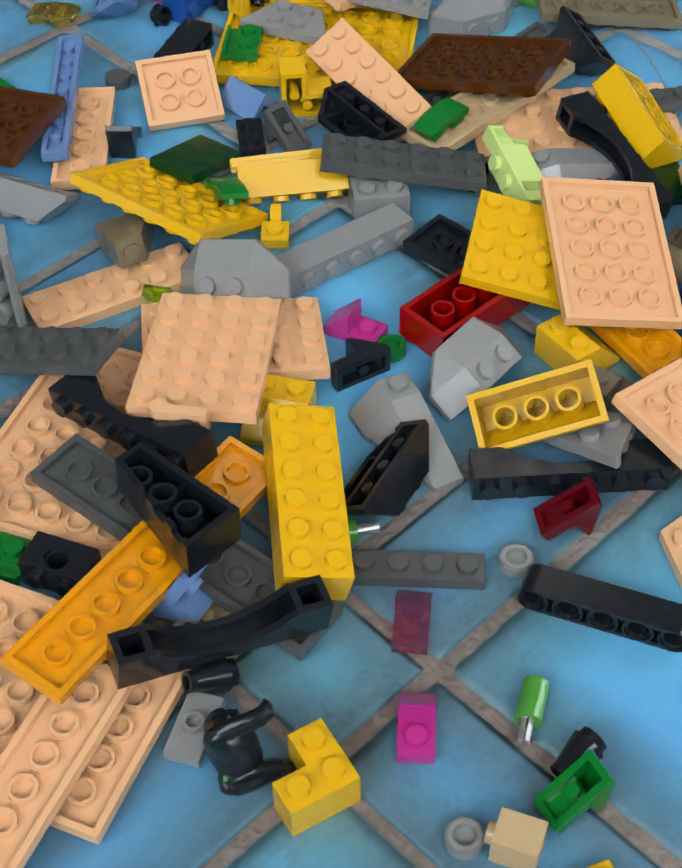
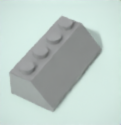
M0 223V326L24 327L28 326L23 298L15 271L5 225Z

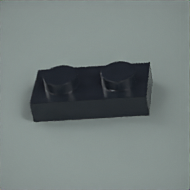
M261 118L236 120L239 151L242 152L241 157L266 154Z

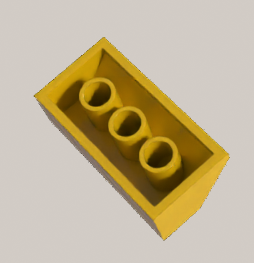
M615 63L592 84L597 92L595 95L597 101L603 107H606L609 112L607 114L608 117L612 119L615 126H618L623 136L627 138L628 142L648 167L654 169L682 160V141L644 81Z
M321 158L237 166L236 170L237 178L249 192V198H242L240 201L246 202L250 206L261 205L262 200L273 199V203L289 202V197L300 196V201L314 200L316 195L327 194V198L343 197V192L349 190L348 175L320 172Z
M592 359L466 395L479 448L503 447L510 450L609 422L605 401Z

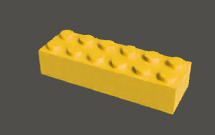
M269 403L262 425L275 591L285 584L320 575L331 600L346 601L355 575L334 407Z

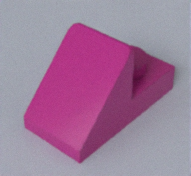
M357 299L336 310L323 326L324 334L343 341L346 338H355L377 342L380 337L388 334V325L362 316L361 299Z
M399 692L396 762L435 764L436 694Z

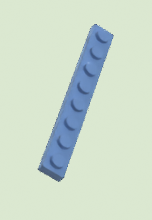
M83 33L58 36L50 94L65 96L67 106L43 133L40 152L43 163L60 162L70 158L85 44Z

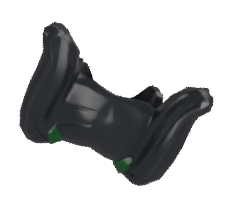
M265 698L258 707L238 715V709L230 708L225 710L224 708H217L211 711L205 718L203 744L212 765L218 772L220 790L225 795L241 796L251 793L278 778L285 777L294 772L291 764L281 758L263 759V750L255 730L264 726L274 717L273 705Z

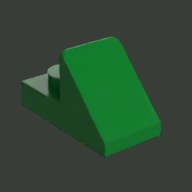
M589 749L532 801L546 821L549 822L553 831L562 833L589 808L602 811L606 806L616 781L594 751Z

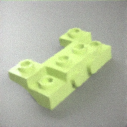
M488 125L482 136L491 154L487 165L503 195L542 205L539 183L543 175L527 148L529 141L510 136L502 126Z

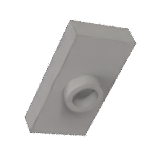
M204 692L187 694L162 752L163 758L200 768L207 751L203 744L205 718L211 711L217 708H224V698Z

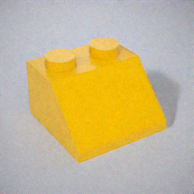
M561 314L541 323L536 328L534 353L554 370L592 359L594 365L603 369H607L620 361V357L583 326L563 325Z
M267 374L257 424L242 423L240 442L263 447L262 425L269 403L317 406L316 382Z

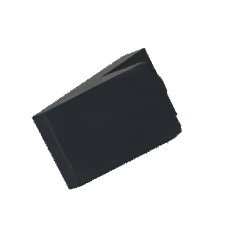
M105 125L110 156L112 158H136L137 137L142 138V127Z
M346 338V357L331 363V385L339 392L389 371L391 348L387 344Z

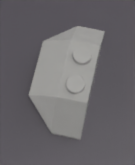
M444 0L436 10L433 9L429 13L428 35L430 36L432 33L492 35L503 32L513 15L514 0Z
M0 172L1 216L17 218L19 216L24 218L25 223L40 225L41 221L54 219L80 200V194Z
M200 239L180 267L182 294L199 295L206 293L217 296L238 295L247 298H291L290 268L257 239Z
M475 317L470 318L432 352L431 388L428 391V399L449 422L468 407L466 395L489 389L522 358L523 350L504 328Z

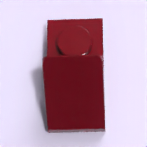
M589 477L533 510L540 534L548 541L575 525L586 534L591 535L602 504L594 480Z

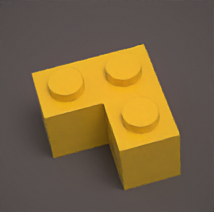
M304 56L278 58L280 102L285 100L295 117L318 116L324 88L331 86L330 77H307Z
M322 718L287 735L289 759L296 771L272 783L274 807L292 837L361 801V777Z

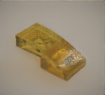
M43 2L34 4L26 18L30 25L50 20L55 28L73 23L81 8L79 5L66 2Z

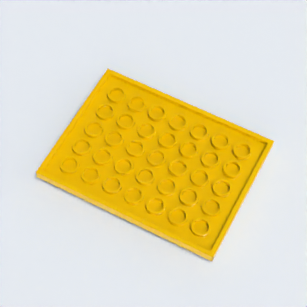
M269 0V3H264V7L279 0ZM280 0L322 9L325 33L343 18L396 71L414 54L420 18L369 6L354 7L340 12L334 10L331 5L322 0ZM250 5V14L264 7ZM231 11L229 12L213 61L217 83L226 85L231 75L250 86L279 87L278 58L304 56L307 77L327 76L306 53L312 44L263 34L257 62L233 61V58H226V61H222L221 51L227 26L231 25L232 28L238 29L241 18ZM330 79L331 86L335 85V83Z

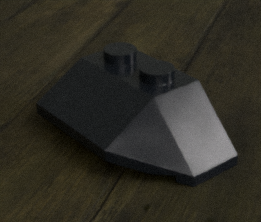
M562 6L559 11L555 38L571 39L572 49L565 58L576 63L574 73L578 75L581 73L590 77L603 75L616 62L584 21L583 17L579 13Z
M347 81L324 88L318 122L331 133H340L350 137L365 136L381 141L395 140L407 133L405 126Z
M426 419L400 422L395 427V433L386 437L367 456L344 488L347 516L394 517L399 516L405 510L406 504L415 491L419 489L421 482L429 472V424Z

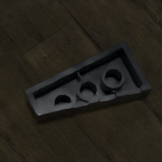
M139 442L115 458L118 489L189 578L241 539L240 508L143 442Z

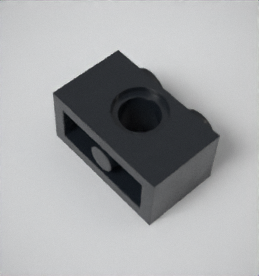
M37 531L18 560V565L23 582L34 589L42 588L52 591L63 597L102 559L99 549Z

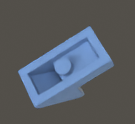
M208 564L190 578L183 571L167 590L165 598L150 614L156 618L191 623L198 622L213 604V601L198 588L204 582L199 575Z

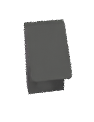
M285 100L263 111L266 136L269 144L277 140L284 152L307 150L313 145Z

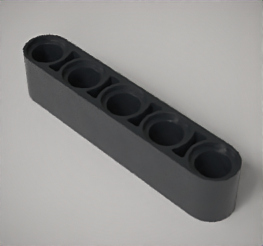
M532 564L528 567L517 596L518 601L525 608L668 651L682 652V604L543 564Z

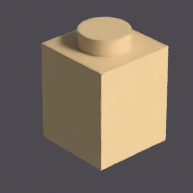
M502 807L498 820L490 819L486 830L484 843L490 845L488 861L509 868H537L549 822Z

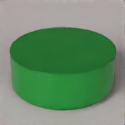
M387 334L380 337L376 342L387 344L391 348L390 363L398 362L406 355V341L399 335Z

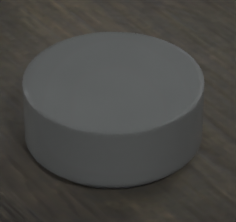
M113 69L105 75L106 86H115L116 91L124 90L131 84L130 73L127 70Z

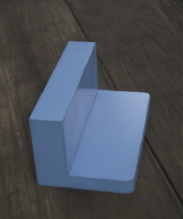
M231 75L220 94L223 106L243 118H258L263 106L270 108L279 103V101Z

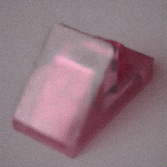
M397 590L391 652L427 655L433 592Z

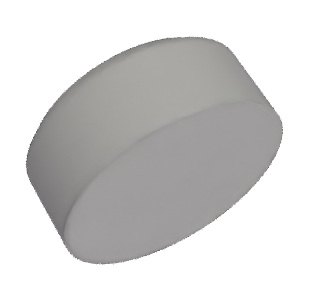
M509 544L500 551L499 568L508 577L523 578L528 567L534 562V555L528 547L522 544Z
M469 817L455 818L445 829V848L456 859H474L483 850L485 833L482 826L476 820Z

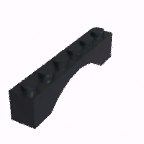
M589 91L561 98L555 119L568 136L581 140L604 155L613 164L622 181L654 183L662 220H665L674 201L673 197Z
M65 375L48 388L53 401L51 403L52 408L60 417H66L76 422L80 427L88 428L98 433L102 438L110 439L120 444L126 450H129L139 442H143L193 477L218 456L211 430L188 419L152 421L122 413L104 399L96 376Z
M634 439L629 442L627 452L622 453L621 466L618 469L593 460L576 463H551L533 460L515 454L503 447L469 449L467 471L472 500L557 496L589 477L594 480L598 493L668 489L673 465L671 460L649 439Z
M320 575L285 584L259 602L215 620L183 626L141 624L107 634V660L117 688L121 689L326 629L329 626L334 604Z

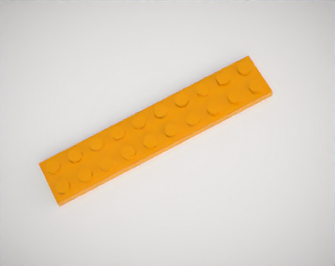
M228 436L216 448L218 456L194 478L240 508L241 519L267 493L264 455L234 437ZM142 520L1 657L2 666L61 706L107 658V634L139 625L165 598L167 590L183 572L182 568Z

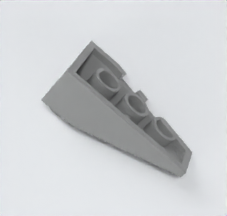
M547 148L531 153L543 177L595 180L601 178L602 180H612L619 176L613 164L595 148Z
M406 371L378 380L349 412V418L362 438L369 443L374 442L377 445L386 437L395 433V427L400 422L426 419L429 424V472L421 483L436 493L464 482V477L424 398Z

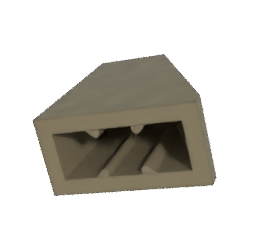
M126 214L94 225L101 251L119 268L123 269L148 260L154 239L152 224L146 223L142 217L136 214Z

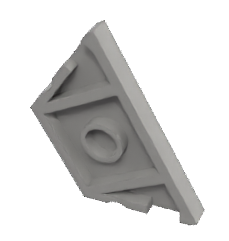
M276 1L239 20V25L242 26L247 24L263 26V34L312 45L325 34L322 9L313 8L310 5H298L290 1Z
M607 411L609 422L545 439L542 442L618 469L621 466V455L627 452L629 441L633 439L636 428L626 417L621 416L619 413Z

